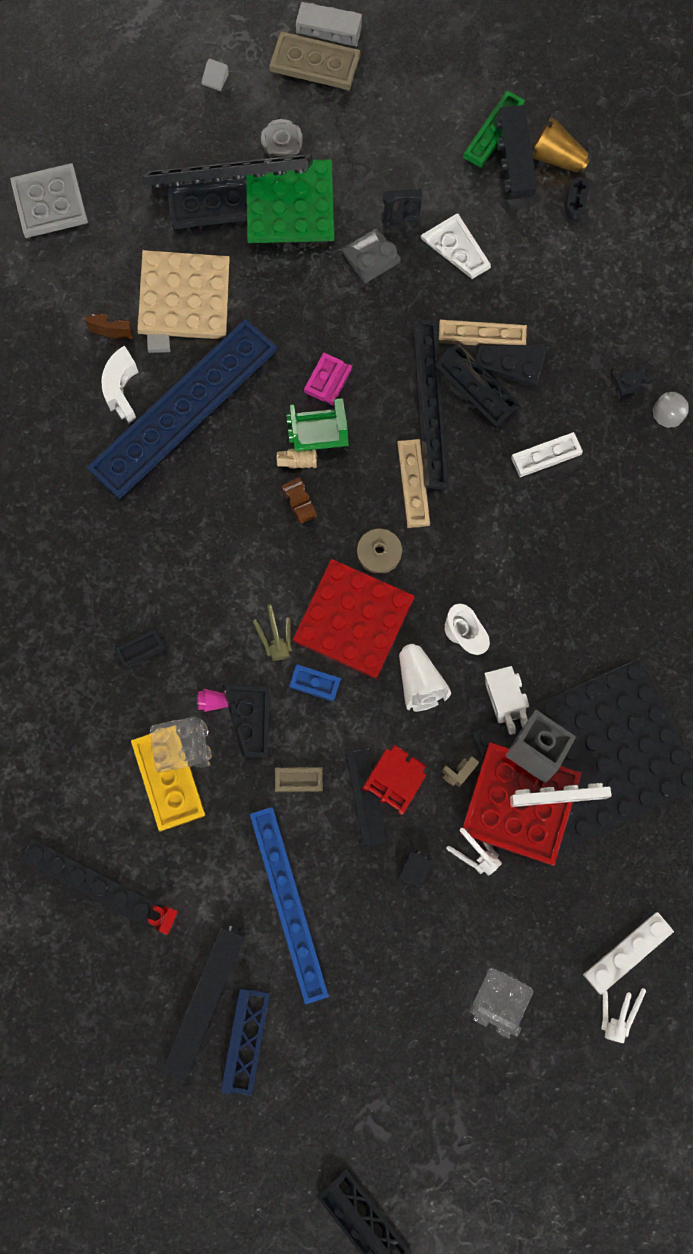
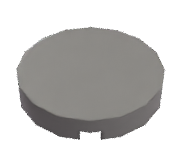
M278 119L271 121L261 133V145L269 157L295 156L302 148V132L290 120Z

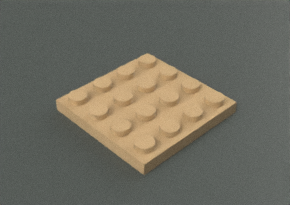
M143 250L138 334L224 339L227 326L230 256Z

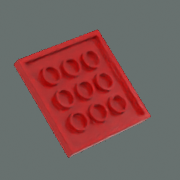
M331 559L296 631L293 642L377 679L415 596Z
M489 742L462 828L475 840L554 866L573 802L511 807L510 797L516 795V790L530 789V793H540V788L554 787V791H564V786L578 785L581 772L560 766L558 771L544 783L505 755L509 748Z

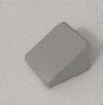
M208 59L201 84L221 91L229 75L228 66L224 63Z

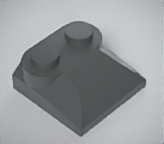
M377 228L341 249L343 255L364 283L400 263L401 260L397 254L396 246L392 242L387 241Z

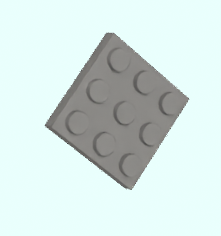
M73 163L10 178L25 238L88 223Z

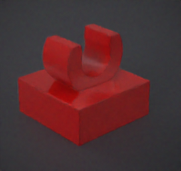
M153 906L152 909L159 912V917L156 920L148 918L147 922L156 926L155 929L168 935L177 911L167 906H164L163 909L159 906Z

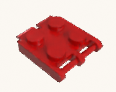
M394 745L391 750L386 749L362 789L364 791L369 790L378 796L382 803L387 802L398 810L397 813L402 815L426 777V774L423 773L426 765L413 756L408 762L405 761L408 753Z

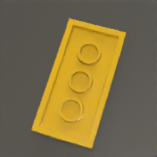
M177 726L131 740L158 830L161 832L206 816Z

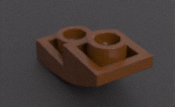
M100 313L85 316L88 329L96 334L117 339H133V330L129 321L115 320L114 322H109L107 314L103 315Z

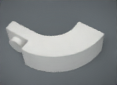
M123 346L110 357L105 365L102 374V391L111 411L116 409L120 418H126L127 422L131 424L137 421L124 397V387L127 381L139 372L128 350Z

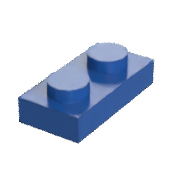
M296 664L289 688L334 702L341 678Z

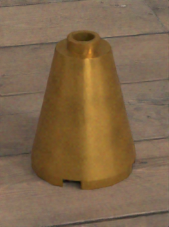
M550 117L551 125L544 126L533 145L535 152L532 153L533 159L576 173L579 170L584 171L590 161L587 158L589 153L555 118Z

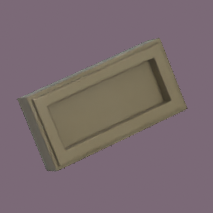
M322 767L275 768V792H323Z

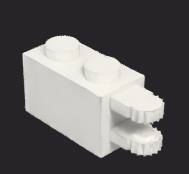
M512 666L485 673V685L498 724L505 722L509 734H514L516 728L512 720L520 718L522 728L528 721L526 708L529 707L526 694H521L519 688L522 687L520 676L518 673L514 674Z

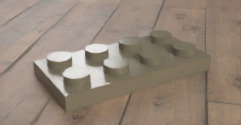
M281 31L269 67L271 72L350 90L360 58V50Z

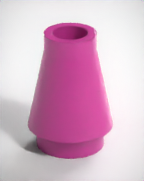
M208 689L198 691V710L208 712L228 707L224 693Z

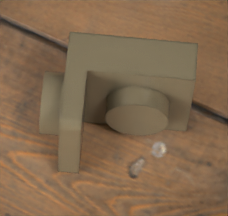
M471 757L469 761L463 759L455 769L459 772L458 774L445 766L442 770L444 774L443 779L452 786L456 784L460 787L480 762L474 757Z

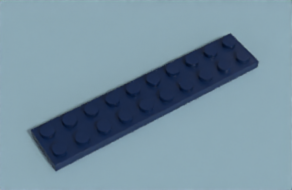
M245 319L89 464L87 469L120 500L277 351V346Z

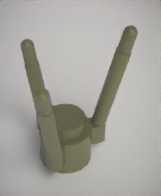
M268 604L269 618L274 640L270 642L271 646L256 619H253V624L266 649L267 657L271 656L272 661L289 658V652L292 651L290 617L286 618L285 643L284 639H279L271 604Z

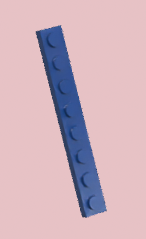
M271 807L250 814L305 1005L328 998L329 995L274 809Z

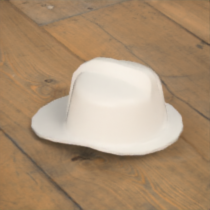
M456 604L451 607L445 622L447 637L452 642L460 644L471 654L479 655L485 653L490 644L489 636L473 610L464 604Z

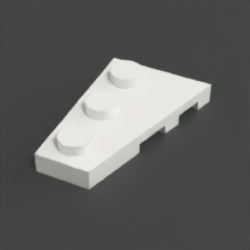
M458 213L421 235V239L471 279L491 268L489 261Z

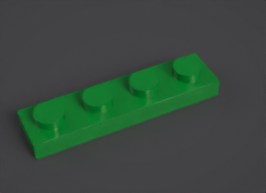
M506 91L465 151L463 158L482 168L497 146L499 131L495 130L494 117L497 116L499 108L524 105L525 100Z

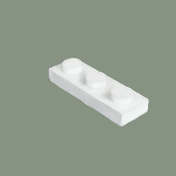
M573 432L513 454L511 459L519 477H523L580 456L583 451Z

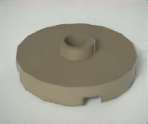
M380 528L370 530L358 542V561L364 569L371 573H388L396 568L401 560V542L389 530ZM381 547L384 551L377 553L375 549Z

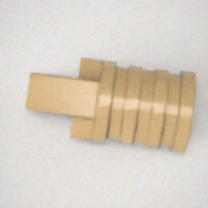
M295 448L288 449V451L277 452V466H286L294 469L317 468L316 449L295 451Z

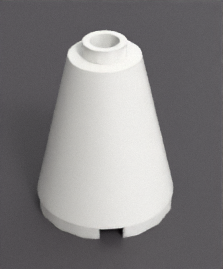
M415 644L403 647L399 658L407 710L410 711V708H413L416 712L423 711L439 705L437 701L441 698L444 701L447 700L451 695L450 688L420 646H415Z

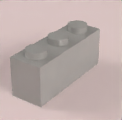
M301 2L296 20V35L355 49L357 47L362 28V14L334 7L320 6L314 3Z

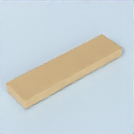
M440 320L438 343H459L461 345L477 346L526 345L527 325Z
M420 439L398 441L397 446L407 528L430 526Z

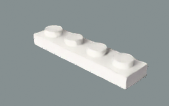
M602 783L588 784L587 789H579L578 785L564 786V791H554V787L540 788V793H530V789L516 790V795L510 797V806L517 807L607 799L611 797L610 787H603Z
M655 912L583 975L598 994L601 995L674 931L662 916Z

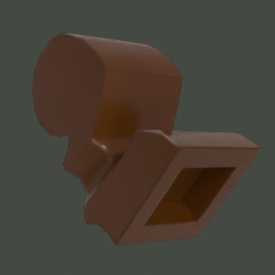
M300 477L281 486V492L286 499L290 498L292 512L300 525L317 517L316 511L309 500V494L306 493L305 486Z

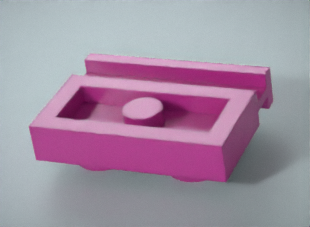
M323 353L304 388V393L323 402L326 401L333 406L334 399H337L352 371V365H347L343 361Z

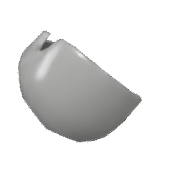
M666 392L658 398L653 406L654 419L664 427H677L688 415L689 403L683 395L677 392Z

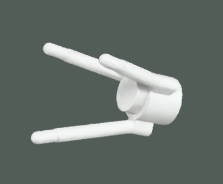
M460 828V832L480 854L477 858L479 864L451 846H447V850L474 867L480 874L485 872L488 876L491 875L502 864L498 859L499 855L487 843H484L487 848L484 851L464 828Z
M644 988L641 989L626 1022L624 1021L631 993L628 992L626 994L619 1020L611 1018L610 1022H608L607 991L603 993V1022L601 1029L606 1031L605 1038L624 1043L625 1036L628 1037L632 1022L645 995L646 990Z

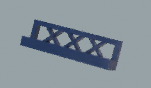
M245 988L239 990L221 1093L231 1094L233 1092L252 1096L270 993ZM250 995L264 997L263 1008L255 1014L248 1006ZM247 1010H248V1012L250 1013L251 1017L246 1020V1015H247ZM261 1013V1019L259 1022L256 1016ZM254 1019L259 1030L258 1034L249 1039L244 1032V1026L247 1022ZM242 1037L247 1041L243 1045H241ZM257 1038L256 1046L254 1047L252 1041ZM249 1044L254 1052V1058L245 1065L239 1054L240 1050ZM238 1062L242 1066L239 1070H237ZM252 1064V1069H251V1074H250V1072H249V1070L247 1069V1067ZM243 1070L250 1079L248 1089L234 1086L235 1076Z

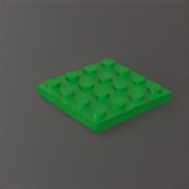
M332 159L313 160V164L303 173H295L294 170L286 171L287 173L283 175H274L273 172L256 178L253 177V174L247 175L248 243L334 241Z

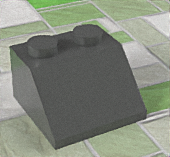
M535 710L505 756L546 783L558 771L576 736Z

